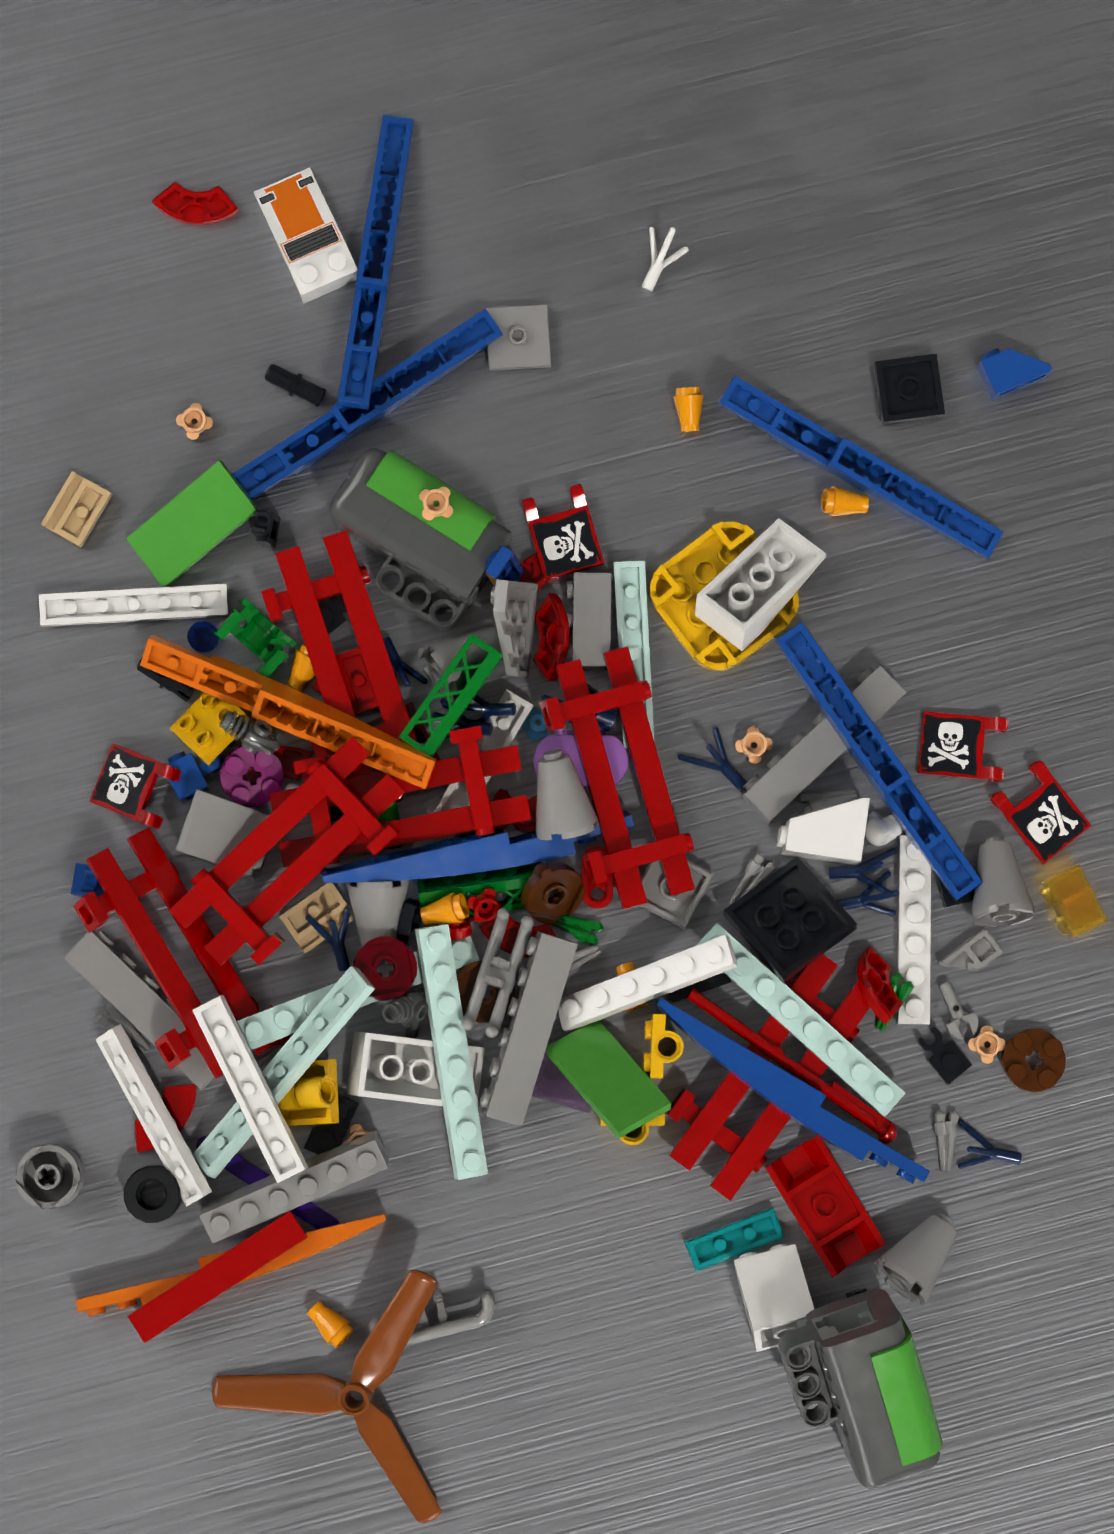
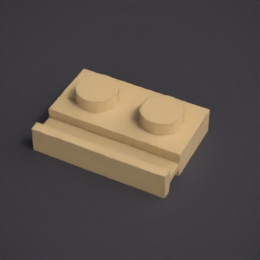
M72 471L43 519L41 526L82 548L111 499L112 493Z
M325 883L281 913L279 918L302 951L307 953L325 939L305 919V916L311 915L332 935L329 922L334 920L339 931L344 910L350 907L333 883ZM352 910L350 912L348 924L355 920Z

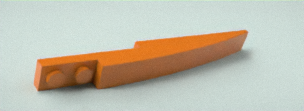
M153 634L148 638L140 666L251 711V717L254 719L263 720L271 726L334 752L353 736L370 753L362 762L363 764L384 773H389V775L423 789L427 788L436 763V759L330 705L215 654L209 658Z
M384 1213L307 1231L305 1233L308 1238L238 1283L280 1269L335 1246L386 1221L387 1215ZM229 1250L199 1257L200 1269ZM196 1271L78 1298L75 1300L77 1311H86L87 1316L105 1313V1306L118 1304L119 1309L138 1305L136 1300L138 1298H141L142 1306H144Z

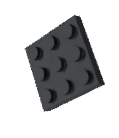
M798 856L723 910V915L782 983L789 980L857 929V923Z

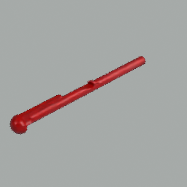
M693 988L687 996L688 1000L797 1078L825 1094V1098L879 1135L878 1141L886 1145L895 1140L897 1129L892 1122L833 1081L830 1086L801 1064L782 1054L785 1050L775 1047Z

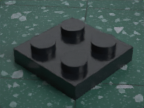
M937 354L875 361L874 368L882 424L944 417L945 409Z

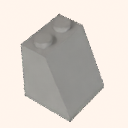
M196 789L176 850L181 854L217 865L269 815ZM266 855L259 859L244 875L254 877L255 871L260 873Z

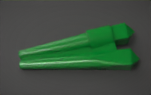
M568 915L558 917L560 921L551 924L573 935L575 939L590 945L599 943L597 936L590 934L591 931L599 933L604 929L601 922Z
M901 973L892 975L890 984L895 994L904 1003L914 989L912 981L903 982L904 978ZM878 1018L875 1027L880 1028L879 1030L883 1032L892 1018L886 1024Z

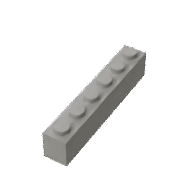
M881 665L875 671L869 667L857 679L860 685L852 692L873 723L906 694V691ZM823 712L811 722L815 728L807 735L801 731L789 743L792 749L785 756L779 752L766 765L770 770L762 778L756 774L743 786L747 792L742 797L767 823H770L847 750Z
M94 931L88 932L64 957L69 964L154 1045L156 1040L174 1028L178 1034L186 1030L168 998L164 999L157 992L160 986L147 974L142 978L134 970L137 964L127 954L123 952L119 956L111 948L115 943L104 932L100 931L98 934ZM198 1048L189 1051L191 1056L177 1067L199 1089H204L215 1077Z
M537 931L535 937H530L526 948V954L529 955L526 967H521L517 977V985L520 986L517 998L512 997L507 1011V1015L511 1016L508 1028L503 1027L499 1036L498 1046H502L498 1059L493 1058L490 1066L489 1076L492 1077L489 1089L484 1088L481 1095L480 1107H483L482 1113L485 1116L523 1126L577 949V943Z
M372 1131L305 1160L308 1166L307 1169L279 1183L276 1182L274 1175H270L203 1204L199 1216L212 1244L387 1169L389 1157L377 1131Z

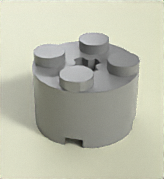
M47 1144L32 1148L21 1158L16 1170V1184L21 1197L30 1205L43 1209L57 1208L70 1203L81 1191L85 1179L82 1162L76 1153L58 1144ZM45 1170H55V1183L53 1181L48 1183L44 1181L47 1177L44 1172Z

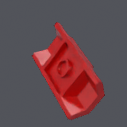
M815 1136L765 1167V1170L832 1278L868 1253L886 1245L881 1234L819 1136Z

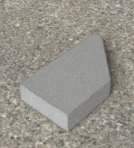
M984 927L938 963L946 967L980 971L1003 954L1004 951L988 929Z

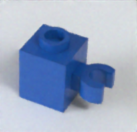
M184 751L167 759L169 762L167 765L182 770L178 782L170 780L179 800L184 803L194 798L196 789L203 792L211 789L205 777L220 770L222 762L219 756L209 766L205 762L198 764L192 753L186 755Z
M76 863L70 894L78 897H83L94 891L97 897L104 894V890L89 865Z

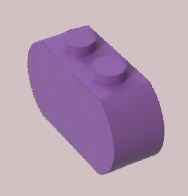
M558 730L556 735L545 737L538 744L534 753L533 764L537 778L538 760L544 757L543 753L561 749L562 753L570 755L583 787L589 788L573 730ZM602 730L601 736L616 786L626 773L628 756L623 744L614 736H606V731Z

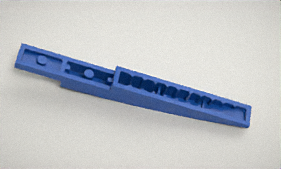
M383 115L356 277V290L337 400L338 406L369 410L385 318L414 119Z
M486 309L482 310L373 380L369 410L338 406L337 403L330 408L328 413L232 473L250 498L254 500L292 474L297 475L399 408L503 336V333Z
M736 376L732 377L718 402V405L769 434V438L986 559H989L1003 534V531L850 440L839 438Z
M802 622L775 641L864 775L914 847L923 854L954 900L957 901L982 883L980 877L910 780L912 777Z
M623 810L627 829L633 828L632 815L628 811ZM594 826L592 832L578 837L562 839L561 835L551 834L552 840H540L537 838L536 831L509 838L508 832L503 827L495 828V833L476 837V833L461 836L323 869L319 874L324 883L426 879L492 871L576 854L575 841H578V844L591 843L596 841V836H600L602 833L600 826Z
M660 998L655 1002L654 1005L663 1014H666V1017L720 1065L766 1101L815 1135L858 1161H863L868 1152L871 1153L868 1159L884 1168L887 1164L898 1169L896 1175L911 1184L915 1180L919 1182L926 1180L930 1172L928 1169L820 1107L826 1097L822 1092Z

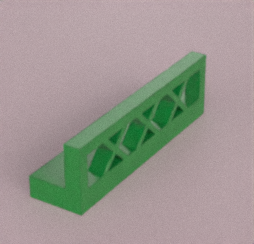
M471 633L399 738L413 748L433 757L448 736L449 731L458 722L503 655ZM474 642L488 652V655L481 664L468 666L466 652ZM463 658L464 667L456 668ZM477 669L470 679L469 670ZM465 671L467 685L463 690L450 692L447 679L451 673ZM445 684L446 693L437 694ZM460 694L452 705L450 696ZM447 697L449 710L445 716L431 718L429 705L433 699ZM427 711L428 719L419 720L423 713ZM441 720L436 729L433 730L432 722ZM429 723L431 736L424 746L408 736L415 725Z
M542 862L471 874L417 879L420 906L425 907L427 902L437 901L452 892L456 894L463 893L467 897L477 896L483 893L486 888H492L495 892L502 891L508 894L504 900L497 901L501 903L502 908L507 910L525 908L521 903V892L533 874L535 867ZM469 908V916H473L474 912L471 908Z

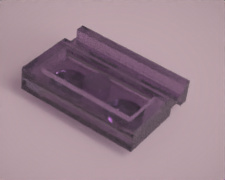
M545 1052L532 1096L590 1113L591 1106Z

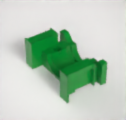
M242 597L238 601L243 606L238 612L236 609L231 608L233 613L216 632L210 630V632L221 640H224L231 633L263 661L255 671L269 677L286 657H289L281 649L285 645L293 648L297 643L271 623L249 600ZM241 620L245 621V625L243 627H241L239 624ZM268 644H271L272 649L268 651L266 647Z

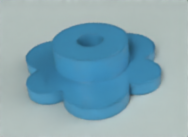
M533 707L522 728L526 730V736L529 740L536 741L540 737L544 739L551 735V733L547 731L542 709L540 708L539 710ZM541 721L542 724L537 726L536 722Z

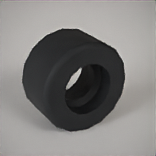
M161 1165L145 1166L136 1170L128 1178L124 1187V1202L127 1210L136 1219L145 1223H158L170 1218L179 1209L182 1202L177 1179L169 1170ZM158 1182L164 1187L165 1199L160 1205L149 1206L143 1202L141 1191L146 1183Z

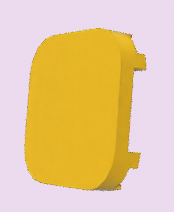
M721 521L711 526L708 531L666 563L661 564L654 572L649 586L650 601L657 614L692 659L702 668L714 672L727 671L737 666L778 635L794 620L799 607V591H797L764 631L743 651L695 616L697 594L757 539L754 534L755 531L748 525L734 521Z

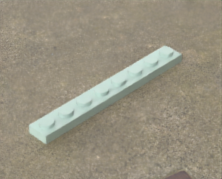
M715 923L696 946L723 935L730 937L738 967L724 973L878 1113L885 1117L906 1093L786 984L782 983L776 975L724 928Z
M449 924L415 929L454 1179L463 1180L488 1174L466 1031L461 1024L463 1012Z
M471 936L460 940H451L456 970L465 967L471 962L480 961ZM418 951L413 952L417 961V976L410 988L423 983ZM387 963L376 967L377 973H382L385 978L389 977V972L394 969L393 965H387ZM336 983L237 1021L250 1050L294 1034ZM368 997L359 1008L379 1000Z
M352 965L348 968L262 1071L277 1105L374 991L375 987L359 968ZM238 1102L233 1105L192 1154L208 1177L216 1178L253 1134Z

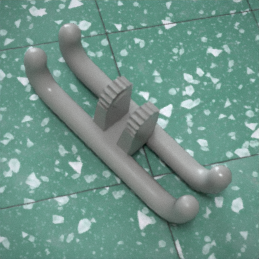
M501 908L497 912L481 967L461 1022L464 1029L469 1030L473 1028L487 986L500 988L486 1028V1034L491 1038L497 1036L502 1025L534 923L532 917L524 916L521 920L509 961L498 958L497 955L509 920V911L505 908Z
M435 1289L433 1298L435 1305H437L439 1323L430 1325L426 1310H424L420 1318L421 1327L414 1329L407 1345L486 1325L495 1311L493 1293L486 1291L482 1294V1309L478 1313L448 1320L441 1289ZM374 1318L371 1320L369 1324L370 1332L373 1330L379 1318Z

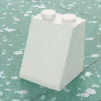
M860 798L789 819L785 826L781 825V828L778 830L776 846L782 847L781 855L857 865L862 859L870 798Z
M778 1244L770 1248V1251L759 1254L757 1252H748L741 1255L739 1259L734 1260L735 1272L756 1352L778 1347L781 1336L788 1331L805 1326V1322H807L806 1314L814 1310L796 1245Z

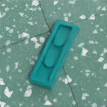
M771 1207L684 1242L697 1272L782 1239L785 1236L775 1210Z

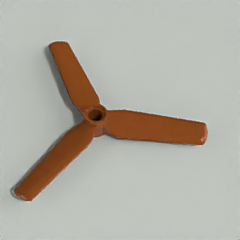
M410 1270L357 1353L352 1376L347 1381L325 1374L218 1375L214 1380L212 1388V1398L215 1406L218 1408L324 1415L342 1410L345 1414L354 1416L361 1437L417 1522L428 1523L437 1519L442 1513L441 1508L391 1418L373 1400L375 1389L392 1374L437 1287L436 1279L420 1270ZM355 1390L361 1393L363 1400L354 1399L350 1391Z

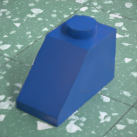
M999 348L983 354V360L977 366L991 400L1048 377L1053 370L1051 365L1012 349L1000 352Z

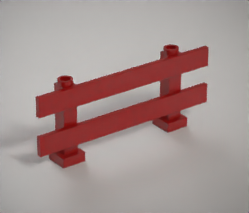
M345 530L323 537L335 574L312 582L299 546L275 553L287 590L276 593L272 587L261 591L273 624L285 620L283 613L294 610L324 703L356 718L318 604L319 601L342 594L384 723L373 727L406 743L399 736L414 714L408 715L366 589V585L371 583L365 565L359 567L348 532ZM418 724L414 726L408 735L416 742L415 733L420 731ZM311 742L316 757L327 756L328 760L335 753ZM361 763L348 776L350 778L374 773L372 767Z
M628 646L603 653L613 689L590 695L582 663L578 659L555 666L565 702L559 703L558 697L540 702L548 733L565 728L564 722L571 721L607 855L601 856L599 850L584 854L582 858L590 886L607 882V875L613 873L622 909L648 903L638 866L658 860L661 861L670 896L695 890L685 854L694 850L693 841L689 832L679 833L643 703L644 700L651 699V689L647 680L637 681ZM618 708L655 840V842L633 848L596 718V713Z
M481 726L449 731L451 744L459 745L460 756L437 760L427 788L465 781L470 806L383 822L385 827L392 823L400 831L384 848L475 831L477 837L495 833V826L532 820L527 795L489 802L485 777L522 770L517 745L480 752L478 740L484 739ZM327 756L294 761L295 774H302L303 781L305 782L309 778L306 770L319 758L325 763ZM380 771L345 778L343 782L361 799L387 773ZM390 775L405 790L404 793L423 789ZM297 788L269 793L272 812ZM328 796L310 811L314 836L279 843L283 868L289 867L333 825L330 807L337 805ZM361 833L328 865L338 864V857L369 851L366 846L371 841Z
M353 736L325 763L319 758L306 770L309 778L210 872L203 868L190 880L194 887L168 910L185 929L211 905L229 924L203 948L220 966L246 942L255 950L250 957L260 965L285 941L277 931L270 936L263 928L277 912L361 833L371 841L366 847L375 856L400 832L392 823L385 827L378 819L405 792L389 773L361 799L343 782L370 755ZM328 796L344 815L244 908L231 895L228 889L315 806Z
M148 827L127 839L146 872L128 881L109 848L86 859L87 864L105 893L97 897L94 891L84 895L73 907L89 933L100 928L109 919L108 915L117 912L186 1028L185 1031L179 1034L175 1028L165 1033L154 1042L157 1049L171 1070L191 1056L189 1051L198 1048L215 1079L224 1074L192 1011L202 1004L139 900L157 890L168 910H170L188 892L179 878L176 866L168 860L151 829ZM202 915L187 929L173 916L220 996L224 995L236 1021L259 1013L257 1001L248 994L229 960L220 966L203 948L214 938V935ZM274 1041L256 1048L253 1052L258 1056L277 1045L278 1042Z
M822 954L807 965L795 981L790 978L784 984L851 1043L860 1031L857 1025L870 1009V1006L863 996L858 981L836 1011L816 997L838 967L835 962ZM770 1015L757 1034L775 1047H780L790 1032ZM749 1044L747 1046L748 1050L769 1061L771 1059L753 1045ZM809 1049L798 1062L819 1078L828 1067ZM729 1072L702 1109L693 1103L696 1096L687 1089L682 1088L672 1102L671 1110L665 1112V1114L676 1122L682 1118L690 1124L669 1154L671 1158L690 1171L711 1141L731 1154L709 1185L731 1201L752 1170L757 1173L767 1160V1157L764 1155L779 1135L790 1117L769 1103L743 1139L723 1124L746 1094L749 1087Z

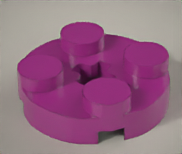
M239 745L228 753L220 767L219 778L224 792L234 803L246 807H258L270 802L269 793L281 790L283 768L274 753L271 755L260 751L251 753L242 745ZM253 767L255 772L260 771V776L256 778L254 783H250L249 780H243V775L247 774V768Z

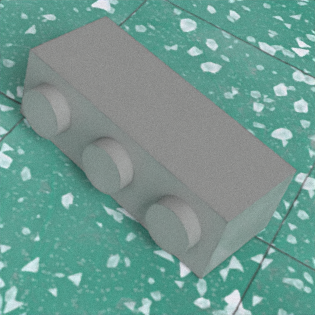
M574 572L573 581H567V600H573V612H567L569 631H573V642L569 643L566 661L571 662L580 659L583 670H607L603 653L610 651L611 573Z

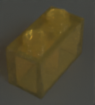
M1080 864L1041 883L1044 888L1040 890L1043 900L1048 907L1053 906L1058 916L1055 918V923L1062 935L1067 934L1069 939L1075 938L1108 921Z

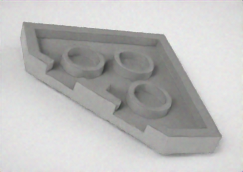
M496 579V586H493L490 598L491 604L494 605L493 614L506 674L508 676L528 677L538 584Z

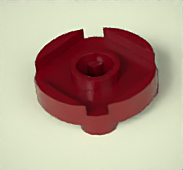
M390 936L376 937L368 941L357 951L353 961V966L359 968L375 987L369 997L380 1001H389L402 996L412 986L417 976V961L413 951L403 942ZM380 960H386L387 965H393L394 967L393 971L389 972V977L387 978L383 977L382 973H377L376 967L381 965Z

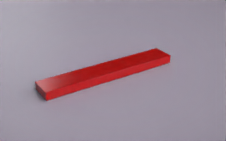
M289 1211L127 1317L142 1341L146 1343L308 1238L292 1211Z

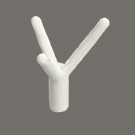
M674 227L669 229L659 255L657 252L655 228H649L652 264L641 286L645 290L653 292L663 268L689 250L687 246H684L664 260L676 231Z

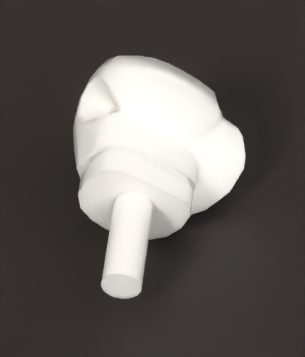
M876 811L868 814L865 837L872 845L877 847L886 845L895 839L896 836L901 835L902 829L892 814L882 817Z

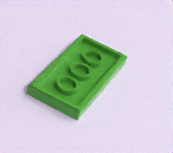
M217 461L126 539L162 587H168L252 517L256 510L259 511V508L223 461Z
M600 1020L585 1025L546 1047V1055L618 1139L671 1110V1102Z

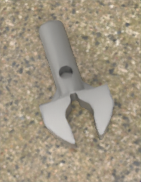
M943 982L939 988L952 1015L950 1022L945 1024L948 1034L959 1040H964L958 1029L959 1018H961L962 1021L968 1023L971 1034L975 1035L979 1023L976 1013L969 1014L963 1011L951 982Z

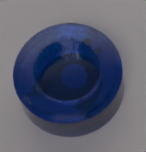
M199 621L190 627L187 639L195 651L209 653L217 647L219 639L210 632V630L217 631L212 623Z

